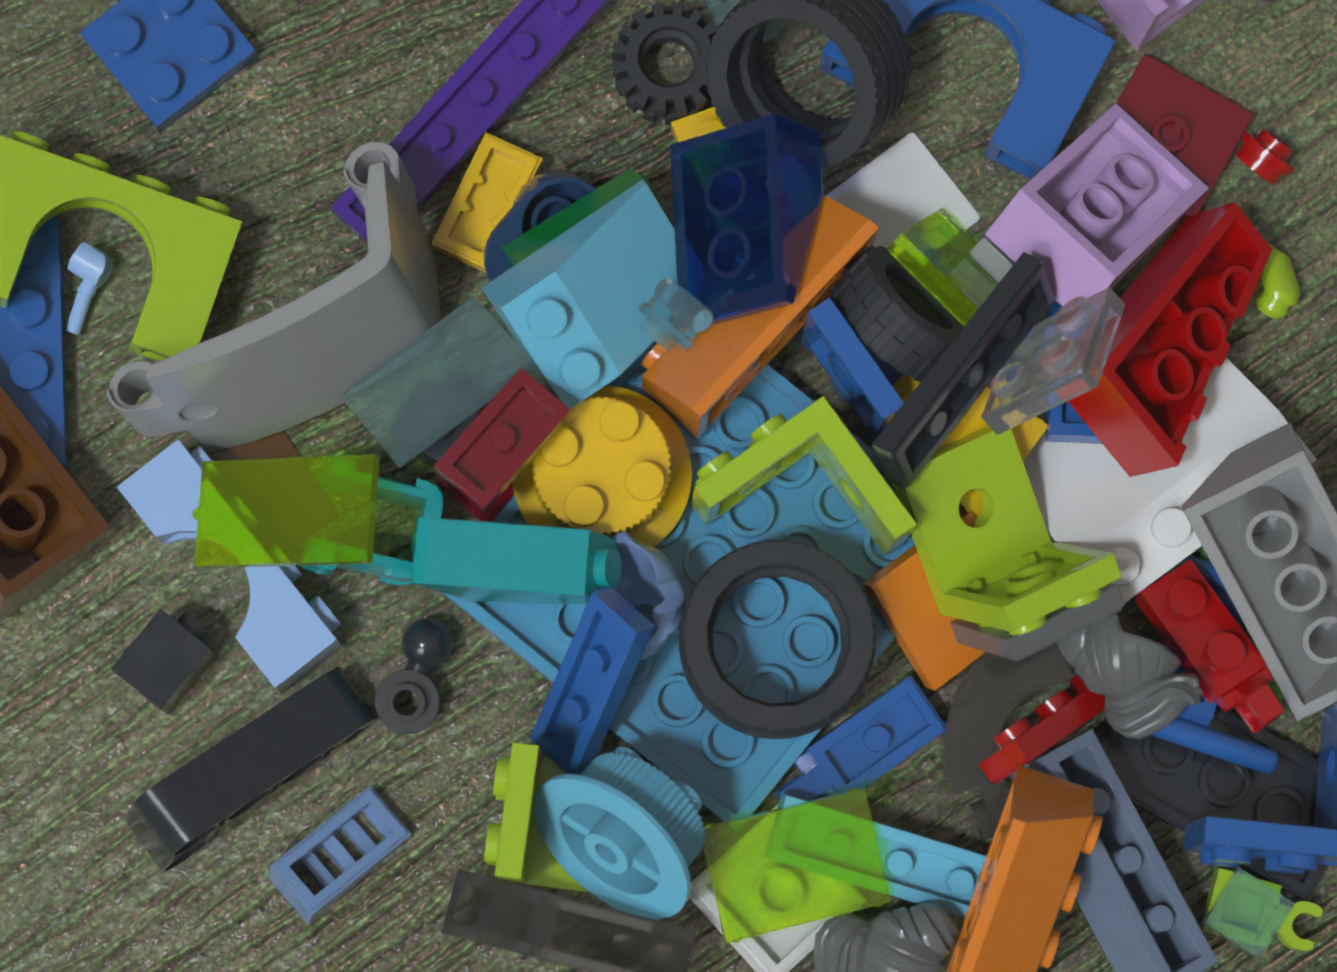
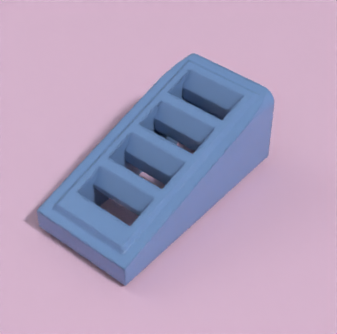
M369 786L270 866L268 877L307 924H310L405 843L412 834L375 790ZM362 812L385 838L377 846L354 820ZM341 830L364 855L357 862L335 838V835ZM321 847L343 872L336 879L314 855ZM300 865L304 867L322 889L315 896L294 873Z

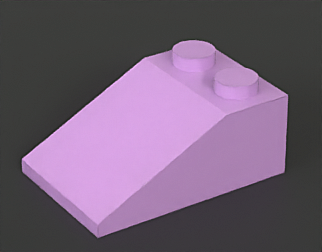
M1115 104L1019 190L985 235L1014 262L1017 261L1023 252L1041 259L1054 299L1080 321L1118 284L1209 188L1119 105Z

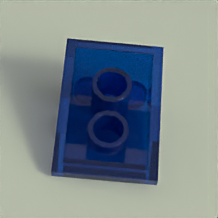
M774 113L671 144L670 156L680 329L689 332L794 304L823 196L819 132Z

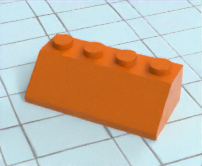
M818 191L805 204L801 203L798 199L792 201L772 224L771 227L777 234L762 250L754 244L751 245L731 266L728 271L734 277L731 283L718 296L709 290L693 305L685 316V319L691 325L678 339L673 342L668 336H665L647 354L641 363L647 369L642 375L641 388L698 439L805 326L808 312L832 297L833 285L863 252L874 244L879 227L870 219Z
M1018 765L945 972H1036L1038 966L1050 968L1060 938V931L1052 929L1059 909L1070 912L1073 907L1081 881V874L1073 872L1080 852L1091 855L1102 824V817L1093 814L1094 789Z

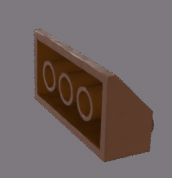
M0 386L1 621L50 588L108 534L111 527Z

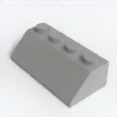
M1288 423L1231 452L1182 505V509L1296 720L1299 721L1337 702V511L1291 423Z

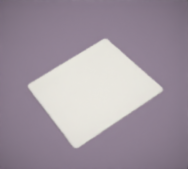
M914 133L907 134L827 194V197L867 217L879 227L873 244L875 248L878 245L884 246L890 251L894 250L902 254L904 258L913 262L924 254L931 257L980 219L977 211Z

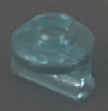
M671 278L660 281L654 290V296L647 304L643 302L638 308L647 317L639 328L667 352H670L677 343L688 351L693 345L691 340L698 332L706 330L713 321L712 311Z

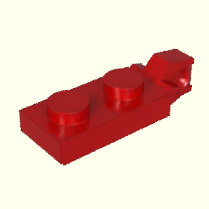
M1191 559L1142 590L1136 596L1137 605L1171 652L1181 659V666L1184 670L1197 676L1199 686L1204 692L1203 696L1210 705L1216 702L1224 712L1234 707L1253 734L1276 721L1284 713L1285 710L1268 685L1274 678L1266 667L1267 664Z
M1075 675L1070 679V694L1065 688L1034 709V712L1040 719L1038 723L1032 726L1024 716L995 736L993 740L1000 749L979 763V766L990 782L997 784L1017 771L1018 765L1023 767L1104 710L1105 696L1089 691L1084 685L1083 680L1078 675Z

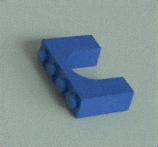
M883 0L889 4L891 11L895 12L896 19L901 23V29L905 33L906 38L924 22L947 14H965L978 17L992 24L1007 38L1017 57L1019 84L1017 92L994 132L984 156L1028 180L1035 177L1054 158L1116 41L1105 35L1106 29L1099 22L1082 14H1073L1070 17L1051 7L1050 0ZM829 39L821 55L819 70L855 88L850 66L838 46Z

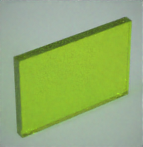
M850 788L847 792L719 824L709 823L703 827L705 829L703 832L706 834L704 836L705 845L703 846V851L726 943H739L742 939L872 906L881 907L884 903L891 902L864 788Z

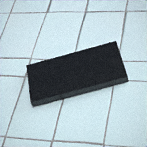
M1218 704L1216 705L1209 728L1275 750L1280 759L1279 766L1275 772L1268 775L1152 735L1142 739L1127 738L1116 732L1109 722H1107L1098 738L1133 805L1183 834L1186 824L1206 816L1314 827L1319 761L1264 729L1253 734L1241 716L1230 710L1224 712ZM1251 858V864H1239V866L1265 881L1281 885V890L1300 901L1309 900L1327 865H1317V871L1304 870V874H1288L1265 871V859Z

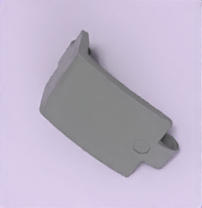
M369 142L359 146L350 154L345 164V170H343L347 183L365 209L368 240L367 256L304 296L252 322L186 349L158 363L151 364L146 361H133L123 365L113 375L106 393L111 404L136 432L145 436H160L188 431L205 452H218L259 440L324 414L401 372L437 346L441 339L442 325L435 249L431 245L433 240L418 217L416 190L413 179L398 153L390 145L382 142ZM153 390L149 399L144 403L136 405L139 397L145 392Z

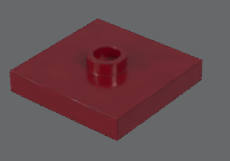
M1145 53L1116 102L1117 105L1209 188L1180 219L1184 220L1186 217L1198 214L1254 114Z

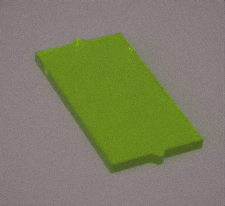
M374 454L203 461L199 507L193 511L194 519L198 520L194 566L204 569L372 564L375 517L379 516L382 512V507L376 503L380 457Z

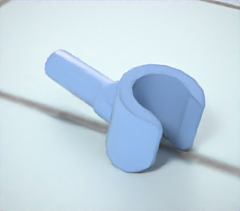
M85 242L78 246L67 267L69 271L83 279L77 290L78 292L65 331L76 335L81 333L96 290L105 284L114 269L109 255L94 245Z

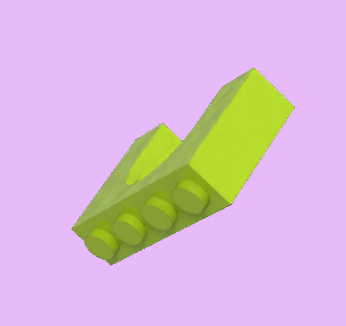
M13 131L11 138L0 135V307H7L28 246L34 235L46 222L61 213L74 209H100L113 213L128 222L142 237L151 259V285L128 351L160 362L200 344L242 221L230 217L232 209L220 202L204 197H196L192 204L170 196L171 187L147 176L135 175L133 182L109 174L111 168L109 164L89 155L74 153L73 159L70 160L47 152L50 146L48 142L24 132Z

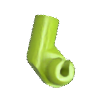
M1269 244L1272 251L1260 277L1264 289L1259 294L1256 305L1266 316L1272 319H1281L1287 315L1290 306H1297L1301 291L1290 258Z

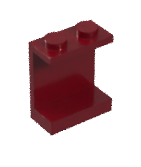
M520 368L434 465L441 489L476 520L492 523L514 496L512 481L570 417L571 409L523 368Z

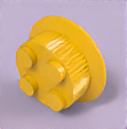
M604 386L571 408L570 417L512 482L518 508L527 525L591 530L613 538L619 532L626 531L638 541L651 547H656L675 528L686 508L691 489L692 468L685 439L676 423L666 411L649 398L637 392L615 386Z

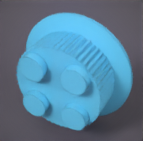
M618 747L613 753L610 752L609 754L605 753L604 755L597 756L580 775H557L547 780L539 788L535 795L533 807L539 833L558 863L588 892L622 912L646 919L669 918L677 914L687 903L691 892V879L688 867L705 845L704 836L706 835L703 832L705 830L702 826L704 823L698 815L702 802L698 794L690 786L679 781L670 780L669 776L664 775L655 766H651L649 762L645 763L633 750L626 747Z

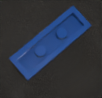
M608 586L592 592L530 737V740L538 745L566 774L580 775L593 759L597 757L655 627L616 590Z

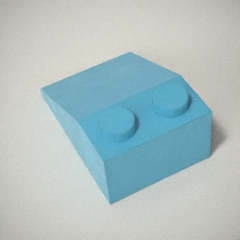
M641 180L482 287V290L546 389L571 409L620 376L709 285L647 183Z

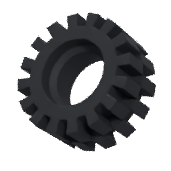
M673 2V9H663V3L652 4L650 13L644 14L641 9L633 14L632 23L629 26L624 23L619 31V40L617 43H614L613 77H615L619 96L624 95L626 106L635 113L639 109L644 112V119L653 123L655 117L665 118V125H669L671 122L676 121L678 117H687L697 113L701 108L706 110L712 105V99L708 93L709 86L706 84V59L709 54L708 49L712 43V38L718 28L713 22L709 24L704 22V13L694 8L692 14L685 12L684 4ZM660 43H678L691 54L694 67L689 77L683 82L676 85H662L655 82L646 72L644 66L646 55L654 46Z

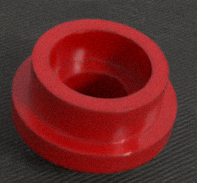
M1263 128L1257 137L1245 131L1240 137L1244 143L1235 153L1236 157L1269 183L1275 185L1283 174L1289 177L1294 172L1295 168L1287 161L1293 150L1268 130Z

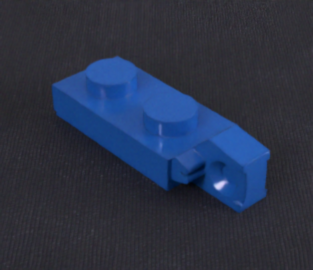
M906 676L809 744L804 749L805 752L794 762L800 773L773 793L779 802L782 792L810 801L818 798L823 805L829 807L838 801L844 803L943 733L947 727L912 676Z

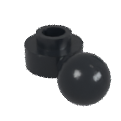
M433 618L415 620L406 628L401 642L403 654L408 660L406 668L387 676L381 682L376 692L375 709L377 715L387 728L396 733L414 734L424 730L436 719L440 710V691L435 681L430 677L433 668L442 665L449 658L453 647V640L446 625ZM402 690L414 692L419 699L418 709L412 714H404L396 707V696Z

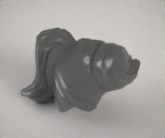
M1114 614L1056 642L1061 654L1071 666L1075 667L1076 674L1083 680L1084 685L1089 691L1105 696V715L1109 724L1116 732L1127 738L1142 739L1164 729L1188 705L1194 706L1198 704L1204 693L1199 686V680L1195 674L1189 672L1175 673L1181 667V659L1158 642L1138 636L1135 629L1130 627L1122 628L1119 618Z
M922 903L912 906L910 909L902 907L894 909L892 912H881L879 915L868 920H864L857 915L840 914L826 920L815 935L813 952L816 972H940L941 959L952 951V946L956 943V938L959 935L958 928L947 911L935 903Z

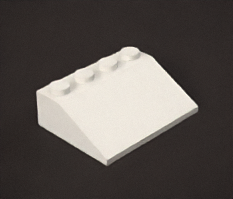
M1225 358L1222 366L1213 368L1203 391V395L1208 399L1200 418L1190 422L1183 437L1182 443L1187 448L1179 466L1129 477L1103 444L1046 442V431L1023 461L1051 541L1114 553L1122 578L1112 583L1119 586L1124 604L1202 547L1182 509V505L1231 452L1288 424L1280 411L1227 358ZM1297 435L1311 463H1314L1317 459Z

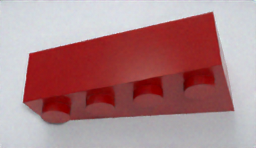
M1235 202L1186 217L1052 382L1129 477L1179 466L1187 448L1182 443L1183 437L1190 422L1200 418L1208 399L1203 395L1213 368L1222 366L1231 346L1227 343V336L1236 318L1244 316L1271 254L1272 248Z

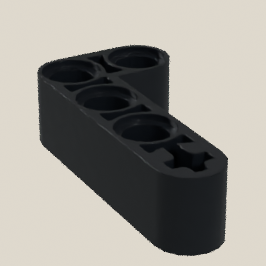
M336 667L149 788L134 801L125 821L162 873L167 872L200 850L211 839L215 831L361 735L377 721V717L342 668Z

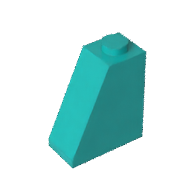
M418 518L412 584L472 602L587 604L593 591L607 586L614 589L621 577L622 564L620 554L617 551L616 539L591 530Z

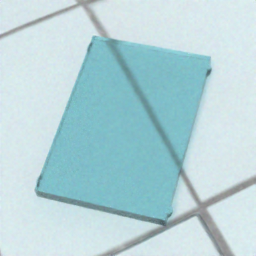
M473 296L340 394V396L400 468L492 400L520 368H523L528 373L535 366L524 351Z

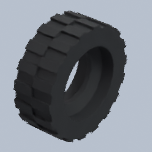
M873 245L869 246L833 285L832 296L836 300L835 305L851 329L859 336L858 338L885 363L887 362L896 371L903 375H908L918 382L924 379L968 323L962 309L957 306L951 295L931 275L925 273L913 261L904 258L902 254L894 250L890 251L884 246L878 245L877 248Z

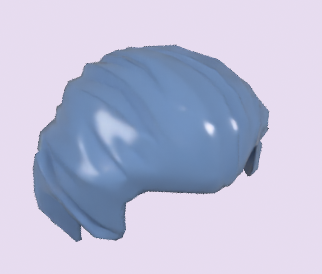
M622 531L613 537V539H616L617 551L620 554L622 564L621 577L614 590L655 626L640 658L641 661L649 658L650 655L658 653L660 648L669 641L672 634L677 630L682 618V607L686 600V594L671 561L660 550L633 538L628 532Z

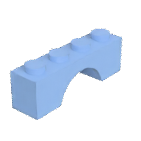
M176 440L118 485L117 488L163 545L184 540L210 541L227 548L240 559L249 580L250 603L246 618L235 638L275 689L282 694L342 647L332 634L341 624L318 595L307 603L292 583L301 577L302 574L279 545L269 553L261 545L253 533L263 525L241 497H236L230 503L223 497L214 485L223 475L203 449L199 446L189 454L181 442Z

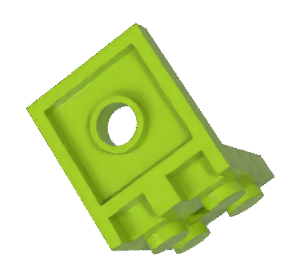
M824 396L788 421L780 413L765 422L750 435L753 441L748 445L749 449L736 458L729 451H725L703 466L697 472L699 479L695 482L696 486L694 487L691 505L707 526L810 453L885 556L906 542L917 525Z
M997 421L938 449L906 489L893 484L898 499L917 524L911 536L941 615L977 623L982 628L993 627L1008 631L1010 635H1021L1042 627L1047 622L1045 615L1063 606L1074 608L1095 601L1102 595L1100 588L1122 578L1114 553L1051 541L1010 423ZM974 489L981 497L982 510L975 522L966 525L959 515V503L966 492Z
M512 742L510 758L498 756L493 796H496L495 800L504 801L501 824L489 822L484 862H487V865L496 866L494 876L500 882L590 893L575 881L554 858L544 843L536 825L533 807L537 791L550 778L566 774L552 759L541 754L538 745Z

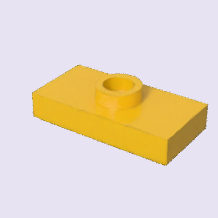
M485 132L431 243L432 248L486 273L484 266L486 242L492 230L513 206V202L522 186L538 175L543 165V158Z

